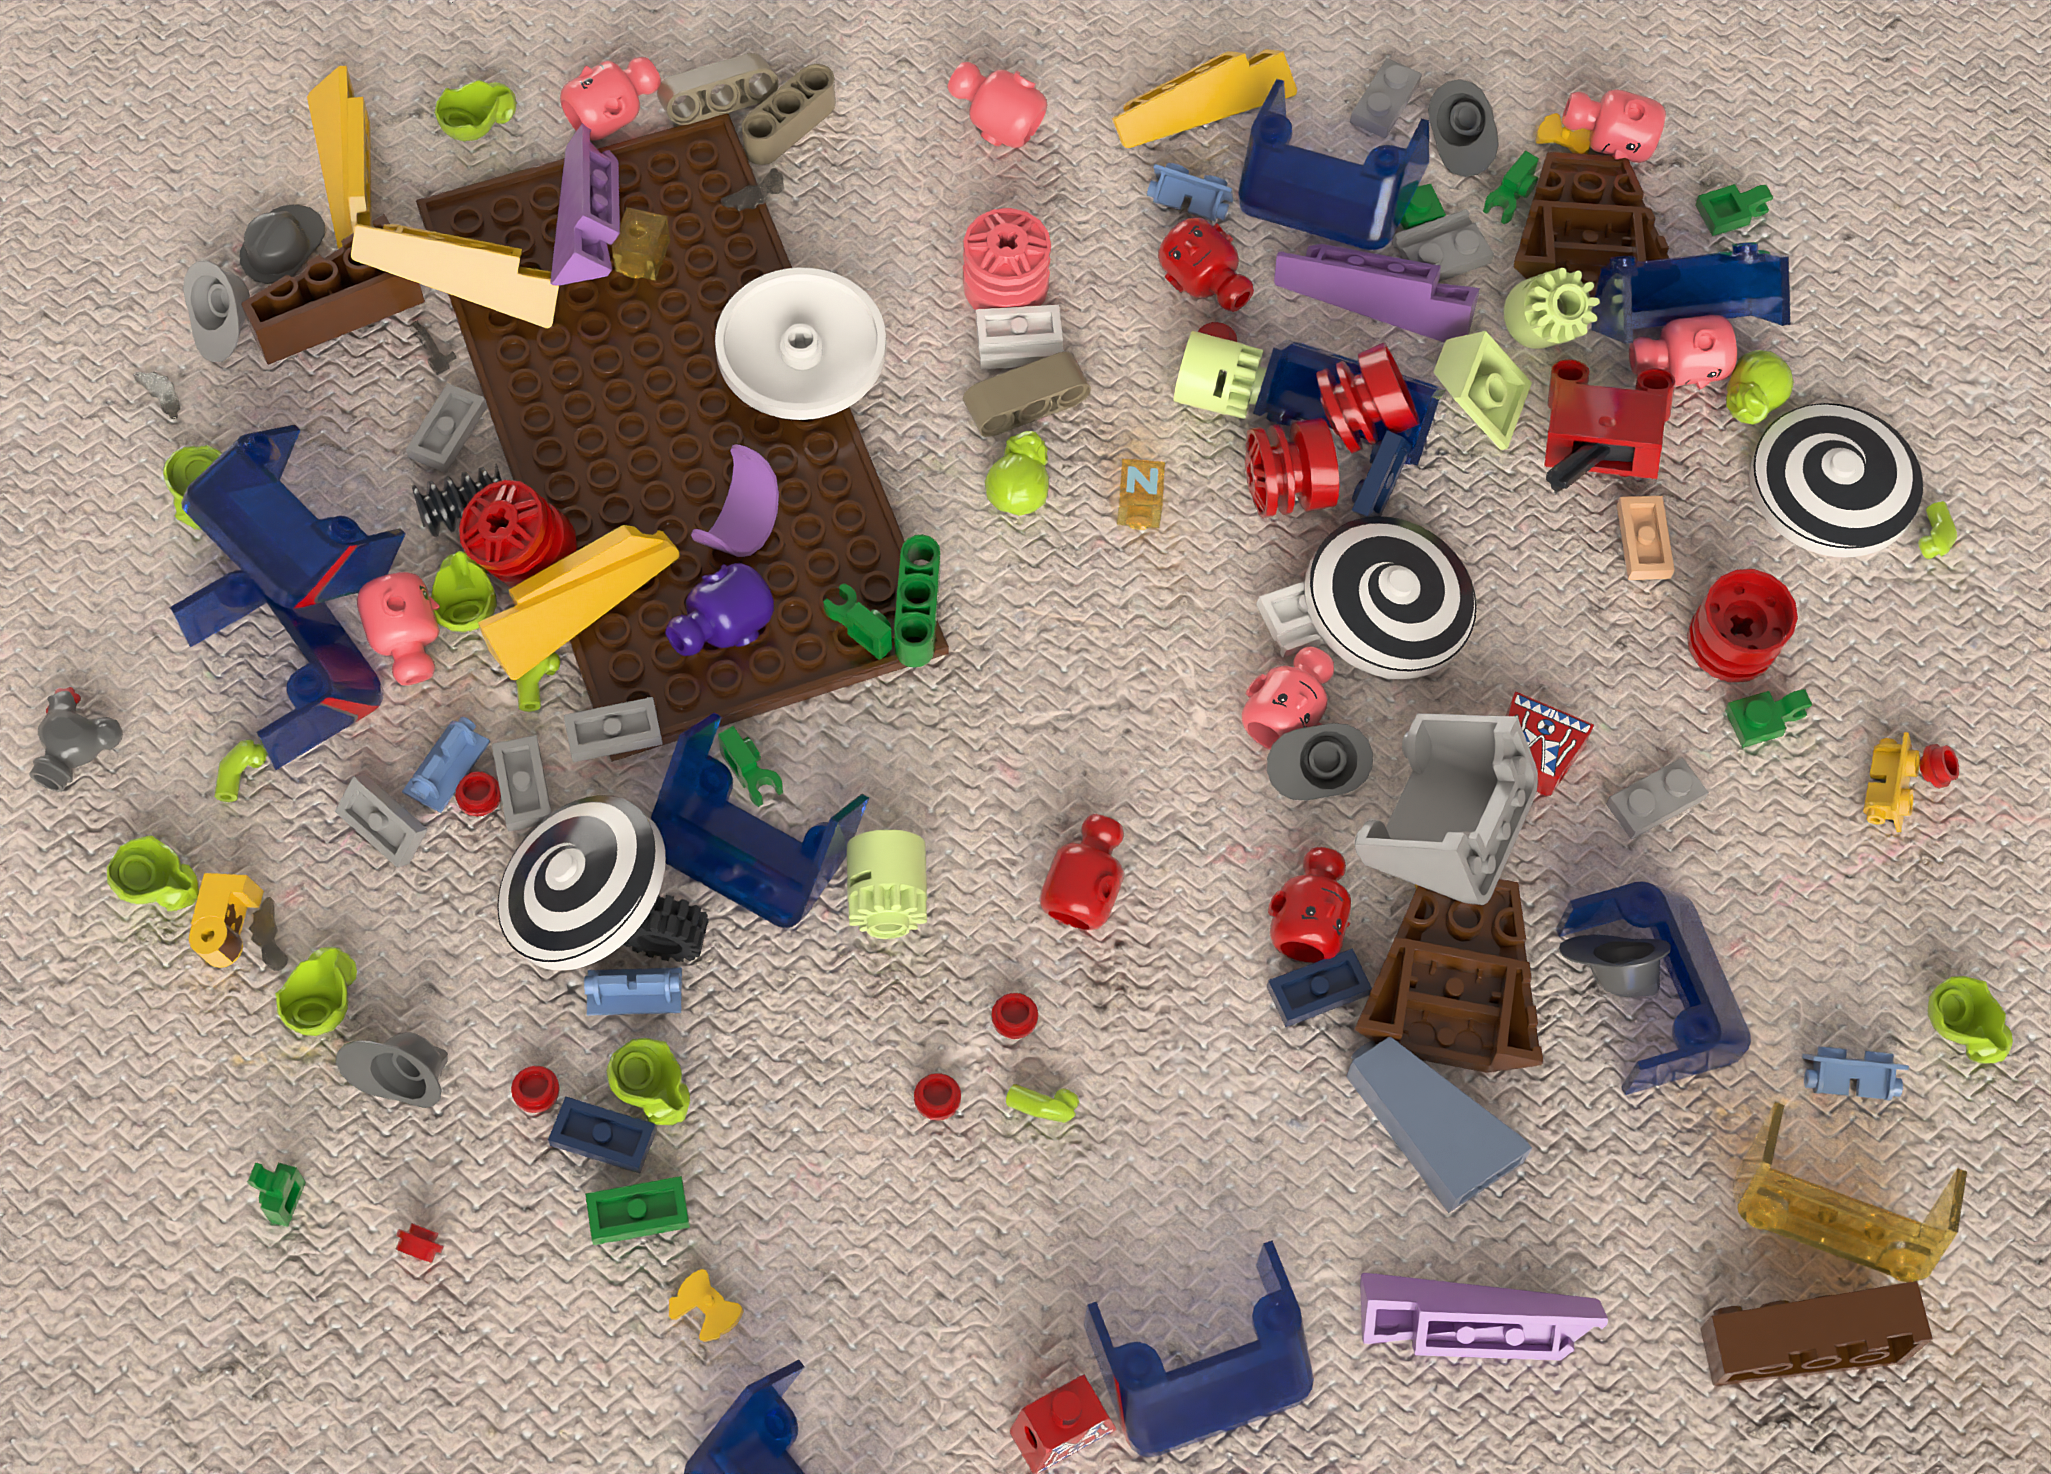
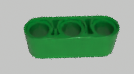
M923 534L908 538L901 548L894 625L896 657L899 662L912 668L922 667L929 663L934 655L941 553L940 546L936 540ZM916 560H925L929 563L925 565H917L912 562ZM913 598H922L926 600V602L921 604L911 603L909 600ZM915 636L923 639L919 643L906 641V639Z

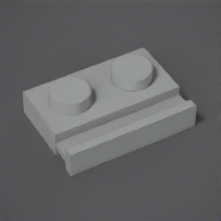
M1467 209L1396 233L1392 242L1394 248H1398L1400 251L1401 259L1441 266L1439 282L1491 264L1494 256L1493 251L1476 223L1471 222L1469 218L1470 213Z

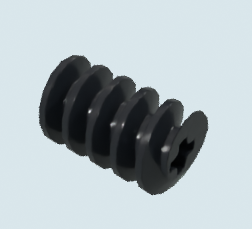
M497 463L495 464V473L492 478L484 467L479 468L477 482H474L467 472H462L461 483L458 487L450 476L444 477V488L442 491L438 489L432 480L427 481L426 495H422L419 489L412 485L423 527H427L434 537L439 536L441 522L446 525L451 533L456 532L457 518H462L463 511L473 496L489 484L502 481Z

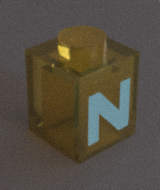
M1122 458L1117 525H1126L1138 530L1149 527L1160 528L1165 462Z

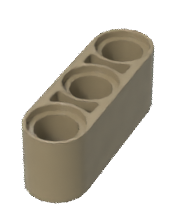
M747 53L671 75L660 83L657 97L665 112L674 123L688 125L762 103L778 90L779 80L761 55ZM762 73L759 80L749 83L753 75ZM725 84L720 92L711 94L715 86ZM687 95L682 103L672 105L677 97Z
M810 64L804 67L743 119V147L746 157L750 162L756 165H766L774 162L832 113L836 104L835 77L829 67L823 64Z
M1060 352L978 382L964 393L962 399L980 434L984 437H992L1080 404L1090 395L1091 387L1074 355L1070 352Z

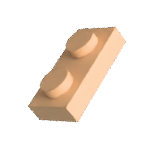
M1663 496L1620 497L1617 503V511L1628 580L1671 579L1675 569Z

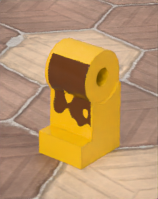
M204 873L191 921L188 941L190 947L211 966L222 968L233 964L240 957L243 950V941L240 934L247 908H260L264 891L247 875Z

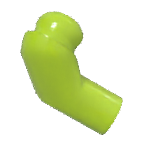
M1943 501L1933 503L1925 509L1932 530L1930 531L1931 535L1923 536L1919 539L1918 545L1923 556L1927 559H1932L1939 554L1941 557L1946 555L1957 539L1956 527L1948 506Z
M553 652L516 680L518 706L521 711L532 712L540 709L539 681L544 674L552 676L559 670L560 657L556 652Z
M252 739L240 741L220 761L214 795L217 800L234 802L238 799L241 773L247 765L252 768H259L264 764L267 756L265 746L254 744Z
M1013 1084L1007 1093L1006 1104L1008 1107L1033 1117L1065 1123L1076 1115L1074 1110L1079 1105V1098L1074 1092L1064 1088L1056 1091L1054 1098L1021 1085Z

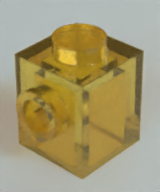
M626 208L620 224V234L612 245L616 272L623 273L631 278L642 277L656 281L670 243L667 216Z

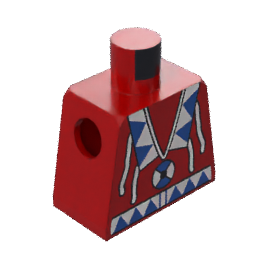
M1515 691L1505 716L1518 717L1538 772L1537 792L1545 796H1551L1584 750L1594 724Z
M1084 1374L1021 1409L1009 1433L1032 1474H1039L1114 1432L1116 1427ZM1030 1432H1033V1434H1034V1436H1035V1439H1036V1441H1037V1444H1036L1035 1441L1033 1440V1438H1032Z

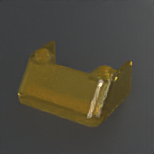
M1775 1102L1736 1172L1732 1192L1740 1216L1755 1228L1768 1230L1890 1275L1902 1282H1913L1927 1278L1958 1233L1967 1171L1957 1168L1923 1223L1770 1168L1773 1162L1785 1106Z

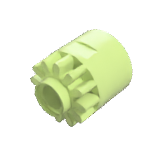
M1559 268L1518 283L1508 294L1504 305V321L1509 333L1518 343L1532 349L1548 348L1587 334V325L1597 321V316L1591 312L1592 307L1600 303L1598 298H1590L1588 293L1594 288L1593 282L1583 284L1580 281L1582 277L1580 271L1568 273L1565 268Z
M1192 331L1182 359L1174 393V402L1246 419L1250 403L1258 406L1261 405L1270 372L1269 368L1260 366L1264 352L1263 349Z
M875 830L851 838L846 846L849 925H859V931H867L872 937L892 939L908 934L909 929H918L917 923H926L927 874L926 844L924 839L914 833L902 830Z

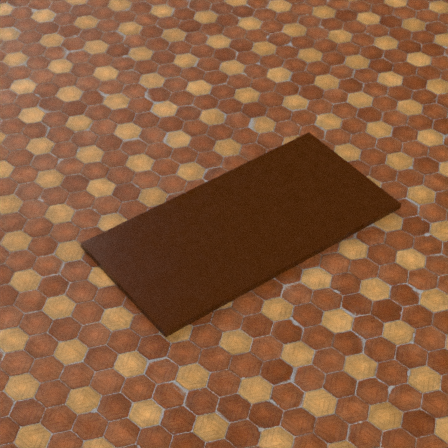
M729 113L597 149L601 154L604 151L610 150L617 158L619 167L620 234L612 245L606 243L612 271L606 277L559 285L551 327L545 328L448 294L513 481H520L546 499L549 504L568 517L576 532V551L622 525L634 526L642 534L653 535L658 530L663 531L679 551L680 557L569 640L593 709L653 697L662 745L609 755L611 762L908 667L899 662L896 657L894 638L900 554L905 540L850 406L837 413L815 419L797 420L771 416L742 401L727 385L719 369L715 335L720 315L726 304L741 288L756 278L774 271L792 268ZM565 158L417 199V208L425 230L522 249L519 267L551 272ZM735 444L756 451L769 463L776 475L779 491L778 513L771 534L759 550L751 556L736 557L694 541L691 536L694 529L709 532L723 509L733 476L734 463L730 450ZM742 563L757 571L767 583L774 598L772 617L765 626L758 630L759 636L757 639L744 646L737 647L734 645L727 648H719L705 641L700 652L691 656H683L672 647L666 635L667 625L676 616L688 615L686 599L690 591L704 581L702 576L718 572L724 564L728 566ZM841 584H846L854 589L857 602L870 611L873 609L879 611L889 621L892 633V649L881 660L851 638L843 624L830 619L825 614L823 601L829 599L838 606L844 605L847 602L839 596V586ZM913 598L909 600L911 603L921 604L926 602V600L922 598ZM938 620L935 651L932 659L949 654V646ZM915 636L906 639V641L919 643L923 639Z

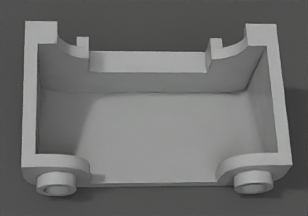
M1417 713L1410 730L1405 733L1402 741L1403 754L1408 758L1413 771L1387 826L1385 827L1383 822L1379 820H1369L1357 832L1355 837L1356 853L1366 866L1466 904L1484 905L1488 903L1535 798L1538 786L1536 764L1518 717Z

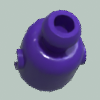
M742 563L728 566L724 564L718 572L702 576L704 581L696 585L686 599L688 615H679L672 618L666 628V635L670 644L683 656H691L700 652L705 641L719 648H727L734 645L737 647L744 646L757 639L759 636L758 630L770 621L774 612V598L765 580L752 567Z

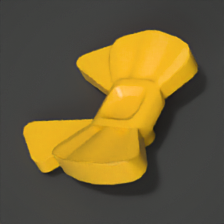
M1554 113L1544 118V121L1538 128L1535 141L1537 144L1556 143L1569 148L1574 154H1588L1590 149V130L1582 128L1573 132L1565 126L1562 128L1560 115Z
M699 1269L687 1277L678 1290V1297H671L669 1299V1317L672 1320L679 1319L695 1307H698L706 1315L699 1334V1339L702 1342L720 1339L721 1335L728 1333L738 1324L744 1312L740 1304L725 1301L711 1287L709 1274L704 1269Z

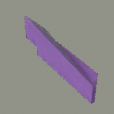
M583 123L573 135L565 150L550 284L553 286L608 276L612 271L606 243L612 245L620 234L618 160L610 150L604 151L601 154L590 142L591 129Z
M1325 244L1308 246L1306 256L1285 253L1283 251L1278 252L1276 257L1274 277L1276 286L1444 343L1446 339L1469 335L1480 288L1438 283L1441 266Z
M1362 1273L1360 1279L1363 1344L1412 1339L1415 1355L1562 1360L1575 1350L1574 1342L1593 1327L1603 1329L1608 1323V1317L1602 1303L1596 1298L1374 1273Z

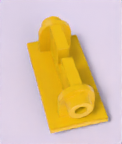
M1904 732L1902 744H1898L1894 739L1883 738L1879 741V744L1874 746L1870 778L1886 779V783L1868 782L1863 812L1867 815L1866 820L1868 822L1883 824L1885 819L1894 820L1897 832H1902L1904 816H1911L1914 796L1913 790L1909 789L1910 777H1917L1919 773V750L1912 749L1910 736L1907 732Z

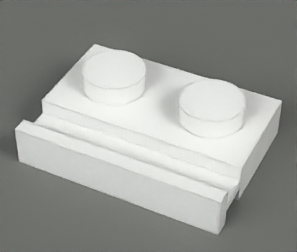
M1059 304L976 309L981 369L1021 367L1053 354L1064 352Z
M1305 581L1259 596L1256 605L1273 640L1277 641L1281 648L1280 654L1282 658L1296 654L1305 647H1316L1325 644L1308 613L1305 600Z

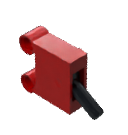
M1564 359L1553 364L1547 402L1551 410L1544 463V467H1551L1546 474V480L1551 484V489L1557 492L1567 489L1586 472L1615 474L1621 477L1633 476L1657 479L1664 425L1671 416L1676 382L1675 377L1666 370L1649 368L1638 374L1635 390L1588 385L1590 371L1587 365L1580 361Z

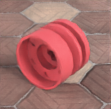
M1013 208L993 209L978 216L968 226L963 240V287L966 299L975 310L1041 306L1045 302L1049 289V265L1051 260L1050 236L1045 226L1030 213Z

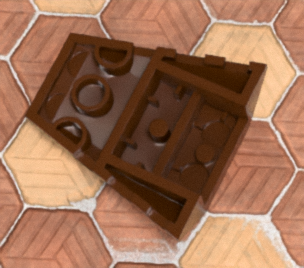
M1547 152L1513 267L1525 279L1559 268H1565L1568 273L1580 271L1582 273L1580 281L1583 284L1593 282L1594 288L1588 292L1590 298H1598L1600 303L1630 305L1674 281L1680 275L1676 261L1671 262L1667 254L1669 246L1664 235L1659 236L1655 228L1656 218L1652 209L1646 207L1643 202L1644 192L1628 158L1615 160L1614 156Z
M1499 879L1490 900L1484 905L1466 904L1418 885L1354 1030L1374 1041L1377 1045L1391 1037L1420 1060L1485 1073L1541 1066L1544 1060L1542 1046H1539L1538 1018L1536 1005H1533L1530 984L1532 975L1530 962H1527L1526 933L1518 882Z

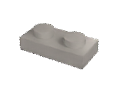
M1386 58L1352 111L1350 123L1386 139L1418 88L1422 73Z
M447 383L407 446L408 458L447 473L487 409L486 399Z
M653 697L564 715L573 762L662 745Z
M537 735L493 743L492 750L508 832L536 826L552 813Z
M1682 757L1611 795L1606 805L1632 840L1704 801L1709 792Z
M365 773L352 777L335 810L341 818L397 868L408 865L411 862L428 830Z

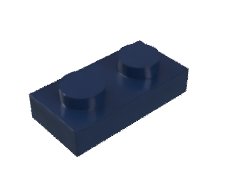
M1386 431L1383 440H1378L1370 455L1371 468L1366 479L1359 481L1352 496V502L1354 503L1352 511L1362 518L1382 516L1413 446L1402 436Z
M1353 948L1341 952L1331 959H1323L1270 979L1267 983L1269 994L1285 1027L1367 997L1372 990Z
M565 1096L548 1141L552 1147L640 1174L657 1128L654 1123Z

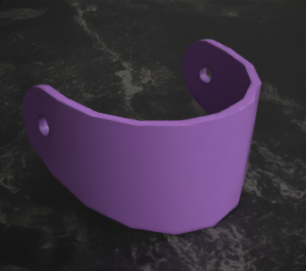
M735 444L730 450L734 463L733 476L723 509L709 532L694 529L691 536L694 541L736 557L751 556L759 550L771 534L778 513L779 491L776 475L769 463L756 451Z

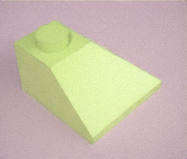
M1486 331L1446 339L1433 373L1454 400L1499 449H1508L1532 382Z

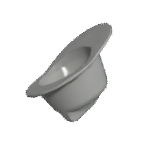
M208 260L198 261L189 267L184 277L183 285L192 334L198 351L205 359L211 362H223L232 355L237 346L240 329L246 319L241 303L250 298L245 283L238 276L231 272L223 271L217 264Z

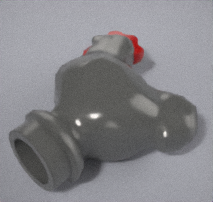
M72 687L58 688L55 690L54 695L47 698L49 702L46 709L47 715L38 726V736L46 751L44 756L33 760L34 766L29 773L30 777L38 784L56 792H62L67 783L73 781L72 768L91 762L103 749L111 750L116 747L123 737V730L117 720L110 717L87 719L77 714L76 706L81 701V696L75 693Z

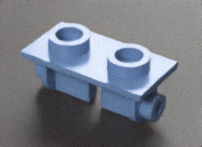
M1166 163L1165 167L1154 164V172L1159 181L1151 180L1147 191V196L1152 197L1154 203L1181 211L1186 196L1192 198L1188 213L1214 222L1217 218L1225 219L1229 204L1223 203V200L1233 202L1234 199L1232 188L1227 187L1228 183L1225 180L1212 175H1205L1204 179L1189 175L1187 168L1174 163Z
M460 717L458 722L451 721L402 790V793L441 813L455 794L459 782L471 771L489 745L490 740L475 733L476 725L466 717Z
M682 968L588 970V976L584 978L585 995H587V1016L681 1013Z
M1818 1046L1817 1055L1802 1054V1058L1814 1061L1813 1069H1806L1804 1086L1805 1088H1812L1813 1092L1817 1094L1826 1093L1849 1096L1850 1078L1857 1079L1856 1096L1891 1101L1893 1096L1900 1097L1903 1091V1081L1901 1078H1896V1069L1909 1070L1908 1065L1894 1063V1054L1865 1051L1863 1060L1846 1058L1847 1049Z

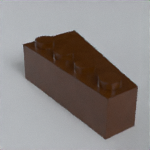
M385 214L372 221L374 227L383 229L384 224H390ZM353 233L341 240L343 247L325 258L320 254L306 262L307 267L295 277L285 275L242 302L241 305L252 335L265 361L269 365L424 303L425 300L420 283L353 260L351 258Z
M1918 1281L1836 1295H1824L1795 1302L1787 1300L1773 1301L1763 1304L1760 1308L1743 1310L1742 1306H1727L1713 1311V1316L1700 1328L1713 1386L1901 1365L1933 1340Z

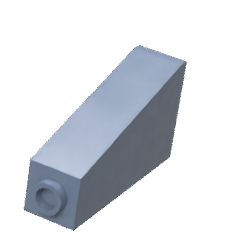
M1388 1037L1378 1045L1374 1041H1369L1352 1054L1351 1058L1353 1061L1347 1073V1079L1448 1213L1523 1164L1532 1150L1527 1140L1393 1038Z

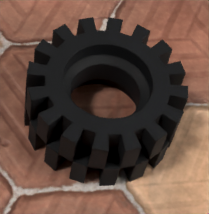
M658 894L644 922L623 945L626 947L632 946V951L637 953L646 952L645 956L651 958L656 955L660 956L661 960L669 961L670 958H673L676 962H684V958L692 961L701 954L709 918H707L706 912H701L699 906H689V901L681 899L676 901L674 896L666 895L663 898Z

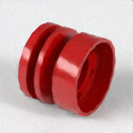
M1384 342L1358 354L1361 374L1354 376L1344 361L1336 364L1341 382L1337 384L1328 368L1316 373L1320 387V399L1325 414L1334 432L1343 440L1351 454L1363 450L1359 430L1363 431L1371 445L1376 444L1378 432L1375 423L1381 420L1388 431L1394 434H1399L1420 424L1405 380L1391 351Z
M1323 418L1294 422L1290 428L1289 442L1278 424L1271 425L1268 428L1267 435L1261 427L1251 428L1247 431L1246 479L1255 508L1261 518L1276 515L1277 507L1282 515L1292 513L1295 494L1306 512L1333 508L1337 505L1339 498L1338 461L1331 431Z
M503 480L483 488L473 496L464 509L459 525L460 543L467 556L511 588L573 554L577 548L576 532L568 517L549 504L536 491L520 481Z
M1737 569L1720 576L1708 590L1702 600V604L1691 618L1688 628V647L1697 665L1712 677L1729 683L1748 682L1763 675L1794 634L1798 620L1795 599L1786 585L1777 578L1756 569Z

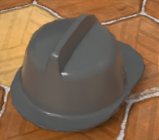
M1462 79L1448 81L1438 87L1430 99L1428 108L1430 125L1444 166L1452 173L1460 176H1475L1488 169L1494 161L1499 147L1493 107L1482 89L1473 82Z
M299 204L284 205L273 209L269 213H263L255 217L247 226L244 233V243L240 249V264L245 274L254 281L264 284H273L285 275L292 277L320 245L325 236V223L322 217L312 208Z
M1329 723L1305 727L1287 732L1273 743L1267 756L1266 771L1271 785L1281 795L1292 800L1308 801L1343 795L1356 790L1367 780L1373 767V751L1369 740L1362 732L1348 724Z
M1596 934L1572 937L1560 943L1559 952L1564 958L1572 962L1590 965L1596 982L1606 992L1622 997L1653 996L1657 994L1660 988V959L1669 954L1671 950V945L1667 941L1660 939H1631Z
M399 1033L383 1044L355 1040L344 1044L337 1052L336 1064L340 1074L351 1085L362 1092L377 1097L402 1101L422 1108L432 1107L441 1099L442 1089L439 1079L443 1068L448 1062V1053L444 1049L433 1046L427 1039L416 1033Z

